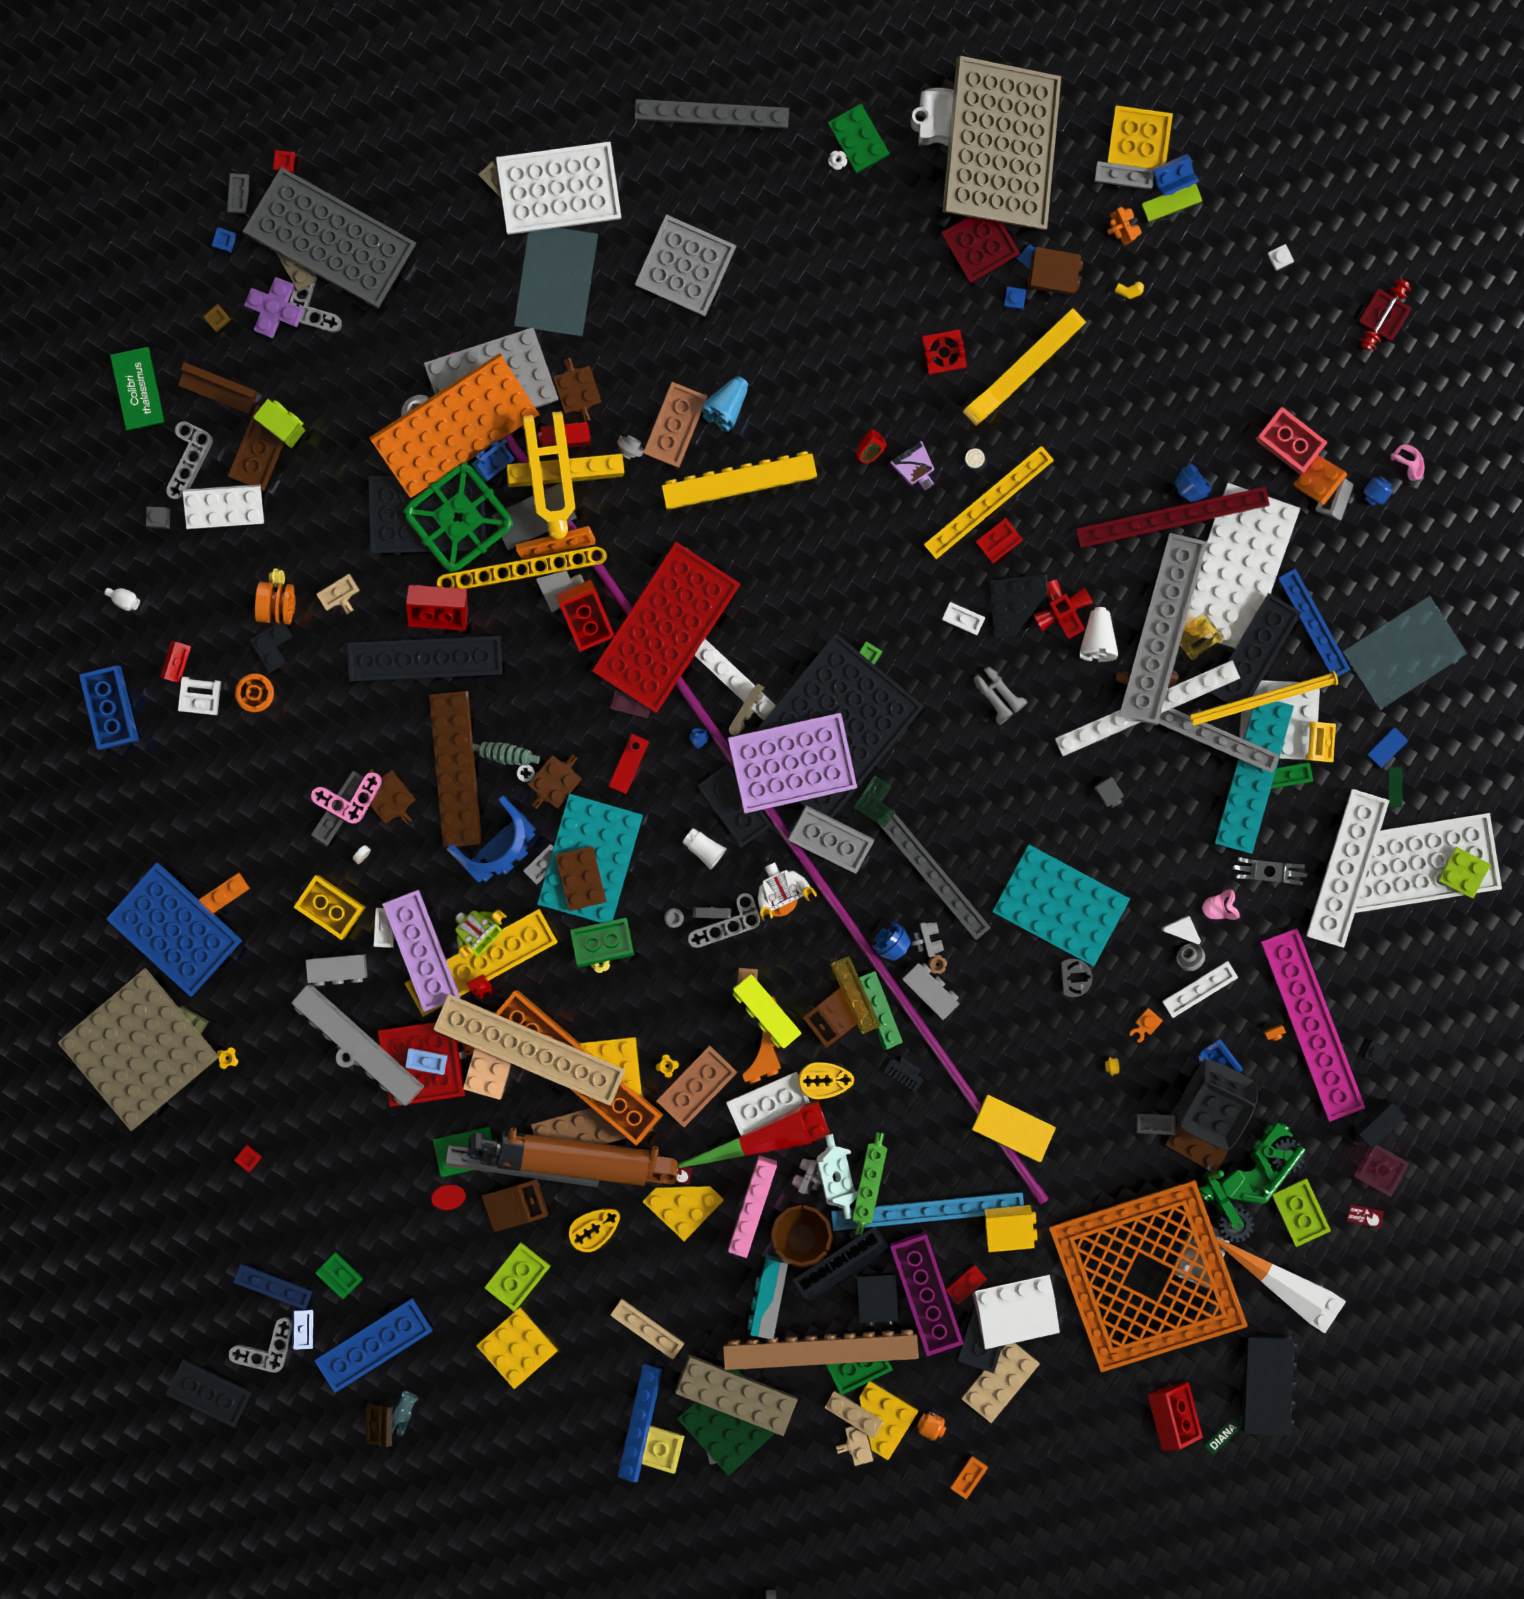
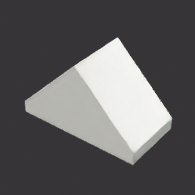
M1185 916L1167 924L1161 929L1164 932L1196 944L1201 942L1190 916Z

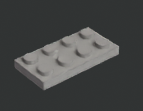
M808 806L804 807L788 837L789 841L853 873H857L874 842L873 838Z

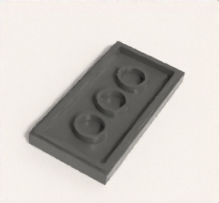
M561 483L544 490L546 509L558 511L565 507ZM533 496L506 508L514 522L513 527L502 537L507 550L515 548L516 544L530 541L548 532L547 521L535 512ZM574 511L568 517L567 523L577 518ZM499 513L492 515L493 519L504 520ZM496 525L498 530L503 527L501 525Z

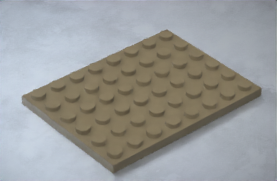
M964 56L957 57L942 212L1040 230L1047 229L1061 76Z

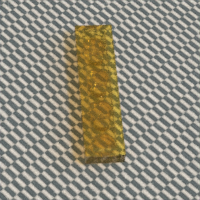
M848 956L830 964L861 1033L865 1034L879 1028L881 1025L850 957Z

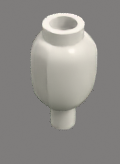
M107 588L105 591V595L111 597L113 603L124 610H136L139 606L140 600L136 598L133 592L122 588L116 590Z

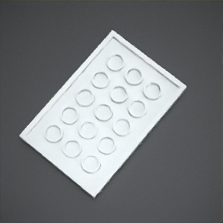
M611 142L496 157L507 235L621 219Z

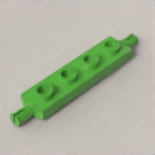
M876 1132L874 1143L867 1145L852 1220L857 1223L856 1235H862L864 1226L872 1224L887 1148L882 1145L883 1133Z

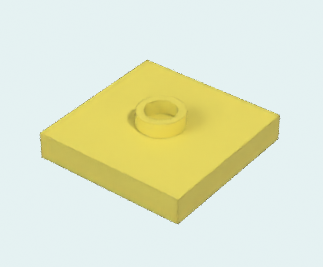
M650 1425L642 1464L674 1474L684 1435Z

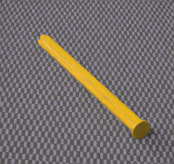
M1331 671L1330 674L1191 714L1190 722L1192 725H1198L1333 684L1336 686L1338 685V678L1335 671Z

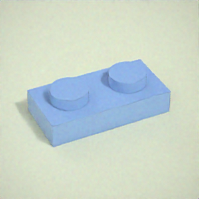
M409 1048L405 1068L443 1075L445 1073L447 1055Z

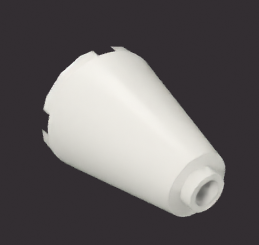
M1096 607L1090 612L1080 649V658L1087 661H1092V658L1098 659V662L1116 660L1118 650L1110 612L1106 611L1104 607Z

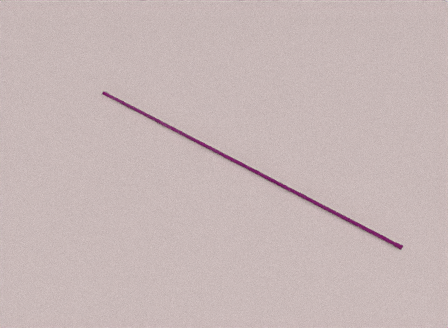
M509 434L503 439L508 441L506 445L518 462L529 463L527 456L512 435ZM543 484V489H548V486ZM572 521L567 523L568 531L577 529ZM590 546L582 547L579 549L590 548ZM593 552V555H592L593 559H594L595 561H599V559L597 558V556H596L595 553ZM602 564L592 566L626 616H628L633 607ZM680 677L676 687L734 768L729 744L685 681ZM774 808L763 809L978 1115L982 1104L803 849L788 840L791 832ZM997 1143L1028 1186L1038 1204L1041 1205L1049 1198L1040 1185L1036 1183L1015 1151Z

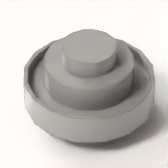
M629 435L627 438L624 436L619 437L617 444L622 456L628 459L642 456L644 449L640 446L641 442Z
M1195 943L1184 945L1177 953V963L1183 970H1196L1205 961L1204 950Z

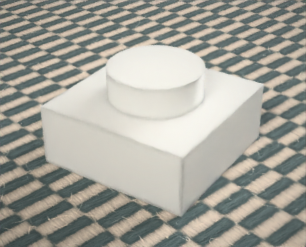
M1286 244L1268 253L1276 271L1294 262Z

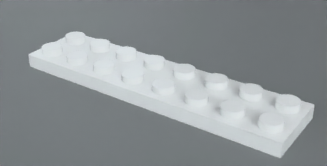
M1351 789L1306 936L1344 948L1390 800Z

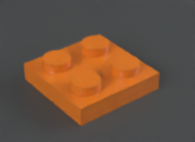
M1317 455L1293 485L1324 505L1345 479L1347 473Z

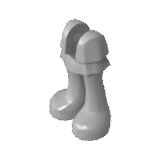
M987 667L984 669V672L992 682L986 685L985 681L978 674L974 677V681L981 694H984L997 711L996 721L1001 725L1013 713L995 694L994 688L1004 697L1014 713L1022 709L1028 702L1024 698L1016 697L1001 680L1002 678L997 675L998 673Z

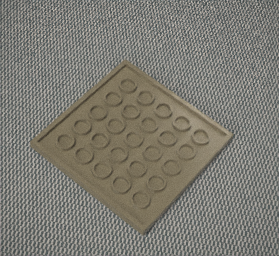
M143 969L58 1042L130 1131H133L219 1058L217 1053L147 969Z

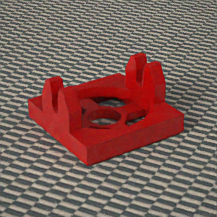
M960 330L922 336L929 375L967 368L964 343ZM945 338L953 340L958 347L950 348L946 345ZM939 339L940 347H938L937 351L930 352L932 344ZM942 347H946L950 351V355L946 358H942L939 355V349ZM959 353L957 360L950 365L949 358L951 355ZM938 357L943 360L944 366L937 365L932 358Z

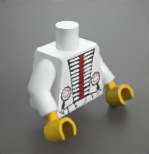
M775 863L765 867L769 878L762 881L763 884L759 887L758 892L760 915L763 921H765V914H770L772 919L773 910L804 896L807 901H810L808 898L810 893H813L816 897L817 894L814 889L798 873L794 871L788 872L787 870L780 873Z

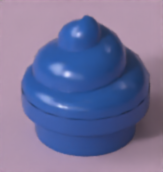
M692 729L689 739L695 748L699 749L707 743L708 735L706 730Z

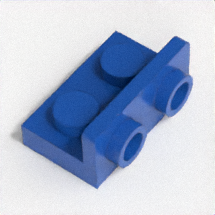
M1188 154L1153 169L1156 187L1164 196L1172 195L1176 191L1190 187L1199 181L1193 172L1191 158Z

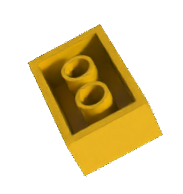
M319 875L314 876L294 906L295 909L341 940L347 936L366 908Z

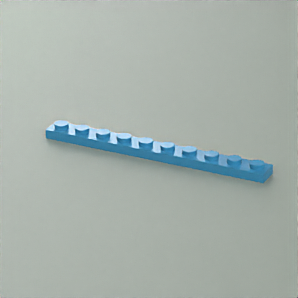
M1015 1192L875 1206L872 1224H867L864 1228L985 1216L984 1209L1024 1206L1023 1193ZM853 1208V1209H850L852 1216H853L854 1208ZM843 1210L831 1211L833 1231L856 1229L857 1223L852 1218L844 1219Z

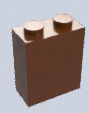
M1040 247L1034 248L1031 255L1027 288L1073 295L1080 286L1078 273L1081 272L1083 266L1081 255Z

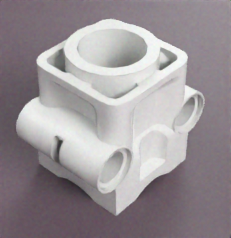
M930 88L921 92L920 107L913 111L910 123L912 129L919 132L918 145L942 143L949 146L954 90ZM920 117L924 119V121L919 122L916 120V118Z

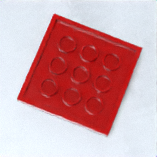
M436 1022L378 1031L380 1047L404 1068L406 1067L409 1048L447 1055L445 1073L443 1075L405 1068L424 1085V1088L410 1104L465 1096L457 1040L433 1030ZM388 1091L390 1107L401 1105L394 1100V1095Z

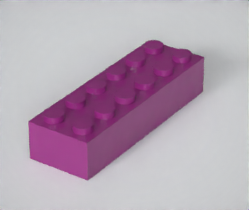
M926 1231L890 1243L926 1355L930 1356L963 1345Z

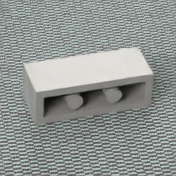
M366 954L307 959L308 983H313V986L325 985V981H332V984H343L344 980L351 979V983L363 982V978L367 977Z
M917 963L902 979L944 1020L959 1005L956 1001L959 997L952 990L947 992L943 988L945 983L938 976L934 979L929 974L932 970L925 963L922 965Z

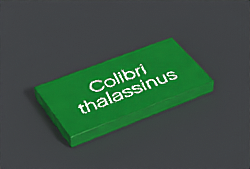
M149 347L110 355L126 430L165 423Z

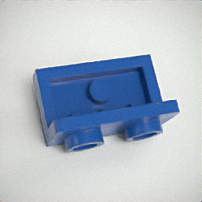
M506 439L500 442L498 440L494 441L489 445L490 450L487 452L482 450L475 456L477 460L471 463L485 482L515 460L504 445L508 442Z
M1220 1038L1204 1048L1198 1055L1200 1064L1205 1059L1223 1064L1239 1073L1243 1069Z

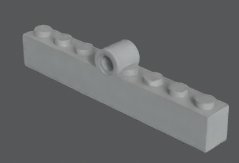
M312 984L306 986L292 1002L295 1006L294 1009L299 1014L309 1018V1023L315 1028L319 1027L323 1031L325 1038L330 1041L333 1040L337 1044L339 1051L336 1054V1061L341 1067H349L355 1064L357 1066L361 1065L366 1070L365 1073L370 1078H375L380 1082L379 1086L386 1092L390 1091L394 1095V1100L401 1105L410 1104L424 1088L423 1084ZM346 1053L350 1055L349 1061L345 1057Z

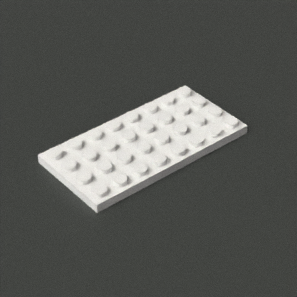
M1227 483L1223 496L1248 490ZM1268 497L1269 507L1214 519L1207 539V547L1184 631L1232 648L1237 646L1267 593L1271 594L1300 511L1299 507Z
M1490 813L1381 830L1355 913L1464 895L1438 881L1455 847H1459L1491 864L1477 893L1502 889Z

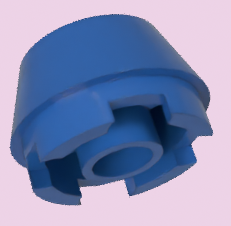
M1190 464L1186 468H1182L1174 482L1180 496L1193 503L1208 497L1212 486L1206 478H1203L1197 472L1198 469Z
M892 922V927L887 930L883 928L874 939L876 945L872 946V948L876 951L877 955L895 961L906 953L911 941L904 927L899 926L896 922Z

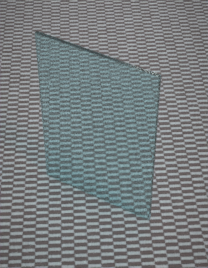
M562 228L531 231L528 233L514 326L583 336L598 234Z
M1428 596L1343 651L1380 710L1467 654L1431 596Z

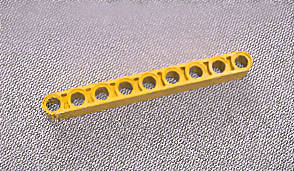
M591 547L445 574L438 578L437 586L443 587L444 579L449 578L451 580L450 588L470 589L600 565L606 561L607 554L600 547ZM596 550L602 553V558L599 561H595L592 557L593 552ZM576 554H581L583 557V561L579 565L574 563V556ZM559 557L564 560V565L561 568H557L555 565V560ZM539 561L545 563V569L541 572L536 568V564ZM524 564L527 568L524 575H520L517 571L518 566ZM506 568L508 575L502 579L499 576V570ZM483 571L489 574V579L486 582L480 579V574ZM464 575L470 577V583L466 586L461 582Z

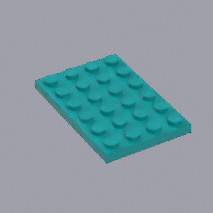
M569 794L538 905L601 923L613 921L643 815ZM593 846L607 902L569 911L555 855Z
M1028 844L992 912L1094 966L1130 899Z

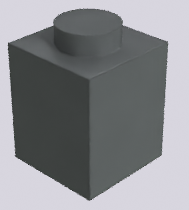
M147 507L146 526L149 528L170 529V509L165 507Z
M1112 777L1094 787L1106 807L1111 805L1113 808L1122 802L1121 798L1124 795Z

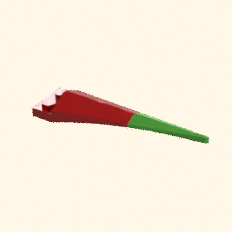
M818 1101L800 1105L749 1133L679 1163L678 1167L682 1168L811 1144L812 1141L826 1138L825 1135H829L830 1131Z

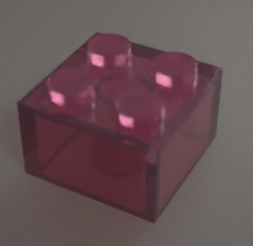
M1376 1145L1373 1149L1371 1147L1368 1148L1353 1176L1391 1197L1410 1163Z

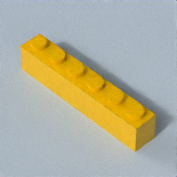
M622 454L569 459L572 482L623 477L624 475ZM559 460L540 461L543 484L562 483L559 472ZM529 463L507 465L508 488L532 485Z

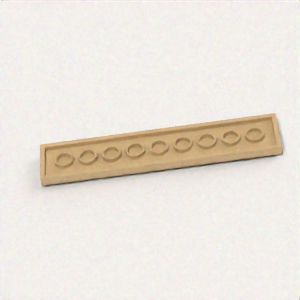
M448 994L433 1029L610 1106L626 1069L451 994Z

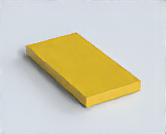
M986 1095L971 1130L1040 1163L1056 1127L990 1095Z

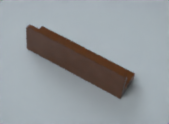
M183 362L181 370L184 372L179 382L180 387L247 414L251 412L258 394L256 391Z

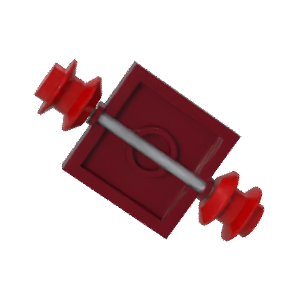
M1399 279V281L1394 280L1396 286L1395 288H1390L1392 296L1381 289H1377L1358 323L1371 330L1364 331L1363 333L1366 337L1359 339L1361 347L1368 351H1371V349L1376 350L1375 342L1381 341L1378 335L1390 342L1394 339L1411 310V307L1399 301V299L1407 298L1405 295L1406 291H1411L1410 284L1403 279Z

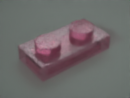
M615 690L611 709L644 718L649 717L651 709L627 693Z

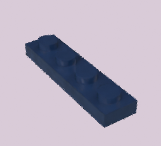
M244 1264L240 1265L233 1282L306 1310L313 1292Z

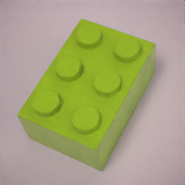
M267 399L253 417L290 448L294 446L305 432V429L302 427L304 423L293 413H288L284 406L275 399L273 402Z

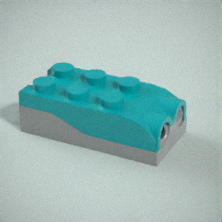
M766 1255L761 1278L757 1277L755 1291L758 1294L757 1297L753 1296L751 1310L754 1311V1314L749 1315L747 1328L751 1330L750 1335L772 1340L774 1338L788 1266L777 1256Z

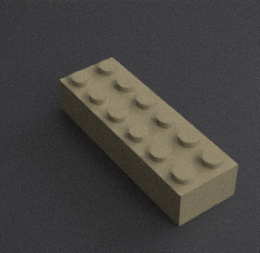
M692 1355L688 1356L675 1389V1393L782 1436H784L798 1400L796 1396L730 1370H725V1368Z

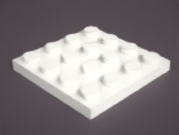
M1262 680L1253 696L1299 682ZM1320 688L1279 700V702L1294 705L1280 758L1306 760L1310 733L1308 722H1318ZM1252 709L1240 712L1239 738L1244 739Z

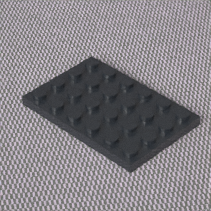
M457 474L439 488L447 500H450L459 493L461 474ZM467 474L464 494L473 503L483 495V492ZM369 476L371 554L431 552L427 546L423 545V540L409 524L403 513V508H406V505L424 490L410 498L396 476ZM434 492L414 509L434 512L444 502ZM484 501L476 507L483 518H485ZM455 513V514H454V516H455V518L453 519L454 522H456V521L462 522V521H463V520H462V516H464V515H463L462 513H461V514H458V513ZM413 515L428 536H431L441 528L434 517ZM484 523L473 531L481 543L486 540V524ZM446 532L433 541L441 552L452 551L453 541ZM468 535L458 543L457 551H472L477 545Z

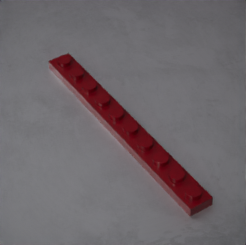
M1266 487L1076 530L1080 548L1269 507L1270 503Z

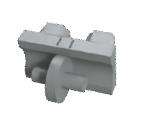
M919 923L923 939H921L919 932L913 933L915 941L910 943L911 946L917 945L918 952L924 951L922 943H925L928 957H933L935 953L944 950L941 940L934 942L930 940L929 935L939 933L937 923Z
M802 1159L800 1168L807 1171L804 1178L796 1175L792 1184L799 1189L798 1192L809 1194L811 1189L817 1191L819 1185L823 1184L817 1160Z

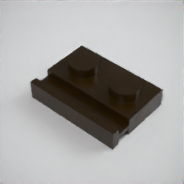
M376 1404L367 1405V1444L383 1445L384 1447L392 1446L393 1407Z

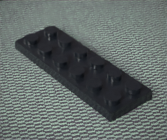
M1267 593L1226 662L1228 663L1233 660L1240 679L1209 693L1227 704L1252 697L1302 612Z

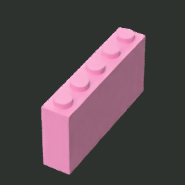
M758 1155L728 1252L747 1258L777 1167L776 1160Z

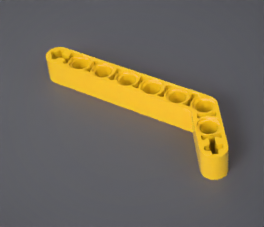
M1071 309L990 388L975 399L963 413L977 426L1066 343L1086 321L1074 309Z

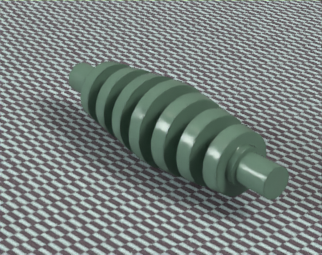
M483 742L481 745L473 744L474 752H479L481 757H487V759L500 762L501 764H522L528 766L530 762L538 764L540 761V757L532 755L530 750H524V748L508 743Z

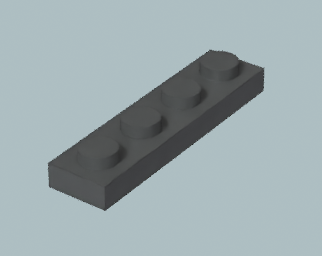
M353 771L338 795L351 802L364 777ZM334 800L332 803L333 809L336 811L341 810L342 802ZM327 810L311 835L324 844L329 845L344 819Z

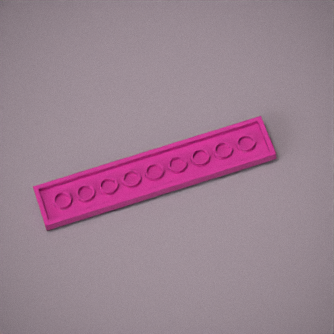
M1298 928L1261 941L1328 1121L1330 1122L1364 1109V1103Z

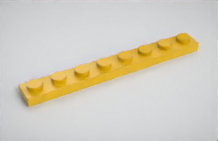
M1042 446L1039 447L927 541L924 546L935 559L939 558L1054 461L1053 458Z

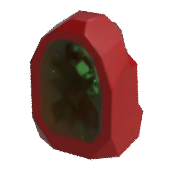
M875 430L867 432L856 451L857 460L862 463L874 461L887 446L884 438Z

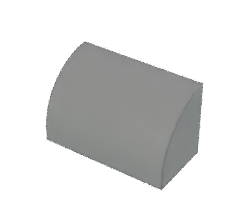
M1344 479L1324 505L1318 502L1315 511L1341 521L1354 484Z

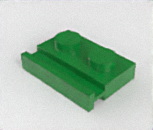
M336 1252L316 1272L342 1299L363 1279Z

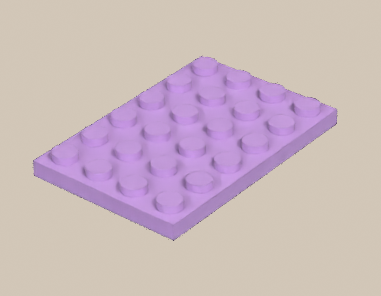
M841 713L728 738L744 813L857 788Z

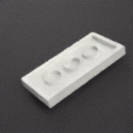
M261 484L183 490L187 529L264 523Z
M797 1071L726 1102L741 1136L769 1123L800 1105L810 1103L809 1098L799 1089V1075Z

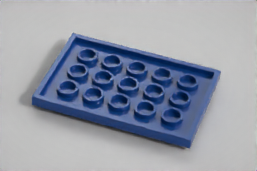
M156 863L107 918L118 931L190 997L199 990L243 941L159 863Z

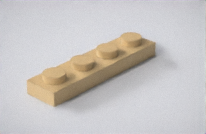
M623 1299L620 1300L611 1313L613 1318L671 1359L675 1358L684 1345V1342Z

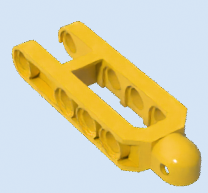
M562 411L552 412L556 445L539 448L537 446L533 415L523 416L535 512L547 521L549 535L554 539H562L568 533L567 519L575 509ZM558 453L565 507L562 510L549 511L546 509L539 456Z

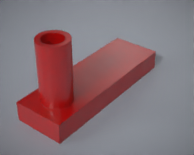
M631 734L609 787L627 794L649 741Z

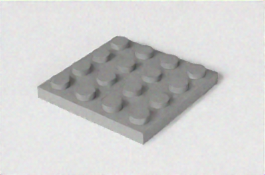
M666 215L635 286L705 317L733 256L736 245Z

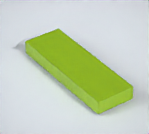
M1194 183L1192 186L1178 190L1172 195H1163L1141 205L1147 221L1151 222L1201 203L1202 198L1196 183Z

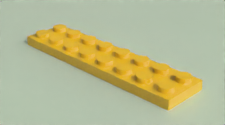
M540 909L502 929L503 932L478 958L474 953H470L466 956L467 959L465 960L458 953L446 960L460 996L470 991L466 983L481 974H484L488 980H491L558 943ZM412 980L405 983L423 1017L444 1006L443 1004L424 1012Z

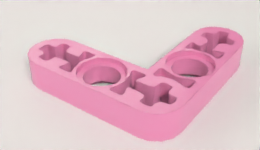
M377 773L367 774L351 802L324 787L315 788L312 791L311 798L314 803L347 822L358 823L363 818L379 790L382 779ZM375 776V781L378 783L371 786L370 790H373V793L363 789V786L367 788L370 784L368 778ZM323 791V796H325L326 798H329L330 795L333 796L329 800L328 806L325 805V803L327 802L326 800H317L318 796L316 795V792L319 793ZM362 792L366 793L369 798L364 804L358 800V796ZM334 800L342 802L341 810L336 811L333 809L332 803ZM355 802L358 806L364 807L362 811L359 808L357 811L359 817L352 820L349 812H353L357 806H353Z

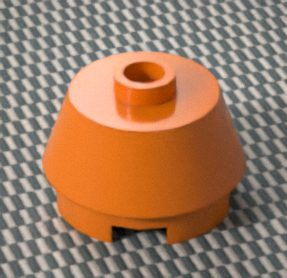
M249 674L238 682L235 696L238 704L243 709L250 712H259L271 704L274 697V689L271 682L265 676Z

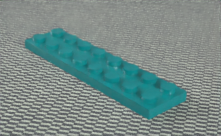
M1275 701L1252 708L1244 740L1280 755L1294 705ZM1238 759L1215 844L1253 853L1278 762L1273 773H1270Z

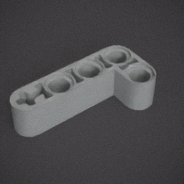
M180 422L175 428L176 435L189 444L166 489L168 496L177 501L183 499V490L190 489L213 442L209 433L188 422ZM188 426L190 428L189 434L182 436V428ZM206 435V443L200 445L198 443L199 437ZM193 452L198 453V459L195 462L190 461V455ZM188 469L190 472L189 477L182 479L181 472ZM177 480L185 483V485L178 483ZM173 489H179L181 491L180 494H175Z
M748 893L739 895L737 906L740 915L692 931L688 937L690 945L696 948L756 928L760 923V916L753 897ZM744 896L749 897L751 900V904L748 907H742L740 904V899ZM748 915H755L757 918L756 924H747L746 917ZM736 921L739 924V929L734 932L730 931L728 923ZM713 927H717L721 931L720 936L717 938L710 935V929ZM703 930H707L706 933L709 941H706V937L702 938L699 944L696 941H692L694 934L697 933L698 936L704 935Z

